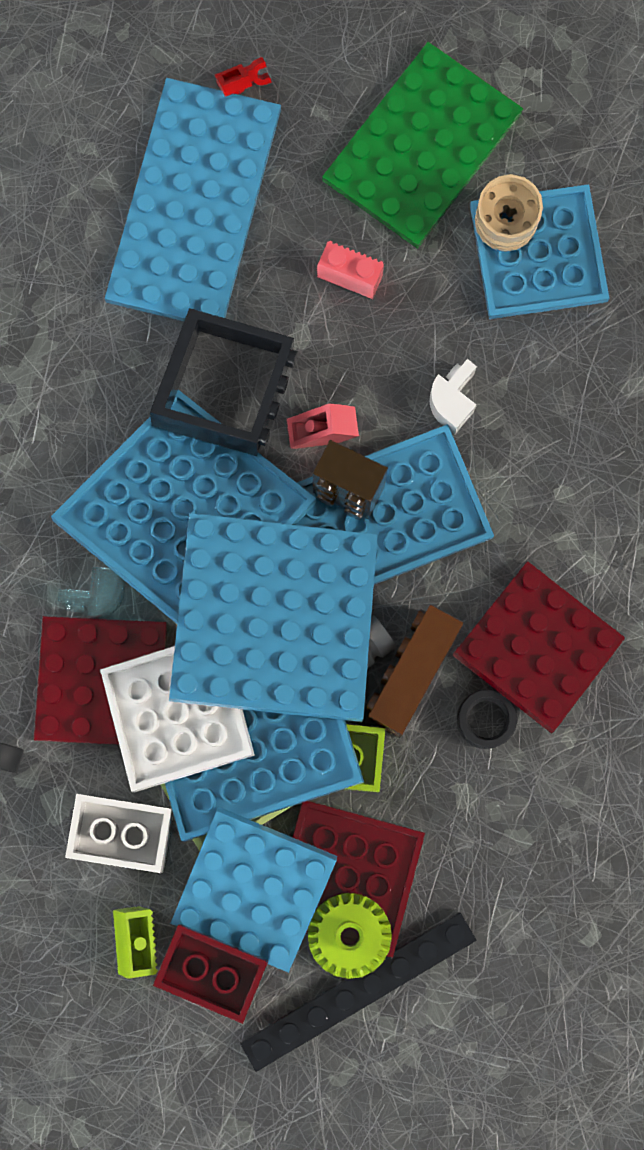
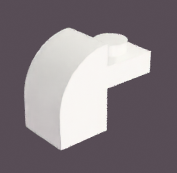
M468 359L462 366L457 363L446 376L449 381H446L438 374L430 394V408L434 417L443 426L448 424L450 431L454 435L474 413L476 404L460 392L474 376L477 368Z

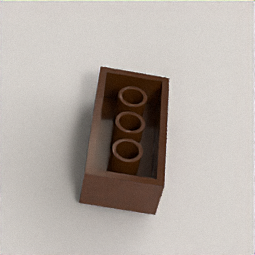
M429 605L427 611L420 609L410 628L415 633L411 639L405 636L395 655L400 659L396 667L391 664L389 665L380 684L385 686L381 694L374 692L365 711L370 713L367 719L369 722L380 728H386L387 732L398 738L403 735L460 631L463 622L432 605Z

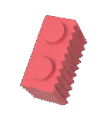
M329 241L318 263L317 277L373 299L383 276L384 264L383 261L378 262L377 258L372 260L371 256L366 257L365 254L355 253L354 250L344 249L343 245L338 246L337 243L333 244L332 241Z

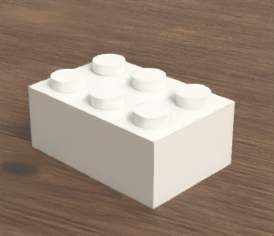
M76 794L65 858L163 873L174 815L173 810Z

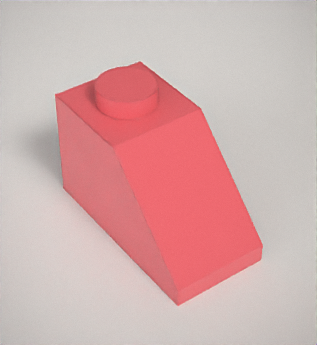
M329 403L287 419L291 449L327 445L329 440L341 443L359 436L355 406Z

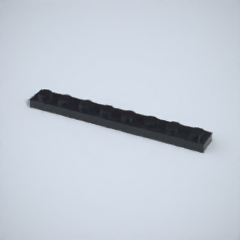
M461 912L395 950L393 958L386 956L383 963L375 971L363 977L344 980L240 1042V1045L255 1072L477 940Z

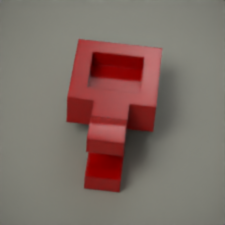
M263 57L254 60L248 66L243 67L240 64L215 74L217 84L225 97L231 94H241L246 88L252 86V81L257 85L272 83L268 73L257 75L260 69L267 67Z

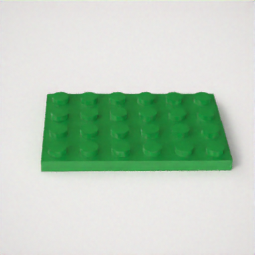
M427 42L324 173L322 181L418 249L520 117L523 108L430 42Z

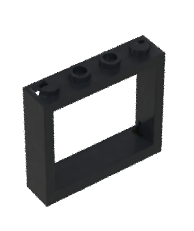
M189 308L150 410L151 426L257 456L261 445L265 446L269 440L270 429H267L269 421H275L280 403L276 401L279 393L284 394L289 381V377L286 376L288 367L293 369L298 351L294 350V338ZM200 332L279 354L251 432L171 410Z

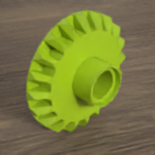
M345 893L329 898L318 907L310 921L308 942L311 953L316 962L325 971L334 976L347 979L363 977L375 971L383 963L390 950L392 934L389 920L383 909L366 896ZM352 927L359 932V939L355 944L346 945L342 942L340 936L345 928Z

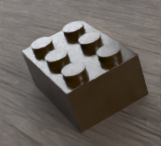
M329 440L313 472V493L317 494V500L326 505L333 506L336 503L344 507V512L355 519L361 520L362 517L369 519L385 487L388 467Z

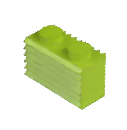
M138 906L113 910L118 975H122L125 978L156 975L158 972L155 968L158 965L155 962L157 957L154 955L157 951L153 949L156 946L153 942L155 937L152 936L155 931L152 930L154 924L151 923L154 918L151 917L153 911Z

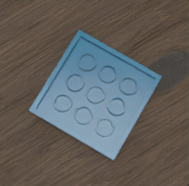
M589 184L539 191L542 197L543 210L536 232L528 244L512 251L504 252L492 249L482 241L475 226V215L479 200L471 201L470 210L489 319L606 303L609 301ZM503 213L501 219L506 218L508 222H511L513 216L508 217L506 213Z
M218 807L170 924L175 926L182 924L269 960L267 964L289 973L337 861V856Z

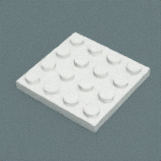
M175 646L101 669L131 792L141 791L255 755L242 709L169 701Z

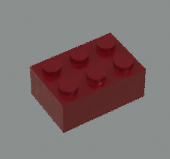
M178 924L153 986L243 1024L269 960Z

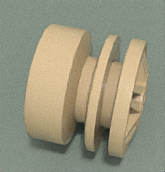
M513 174L499 176L486 185L481 192L475 215L476 231L484 243L492 249L504 252L517 250L528 244L536 232L543 210L542 197L536 186L525 177ZM506 213L508 217L513 216L512 221L508 222L506 218L501 219L502 214Z

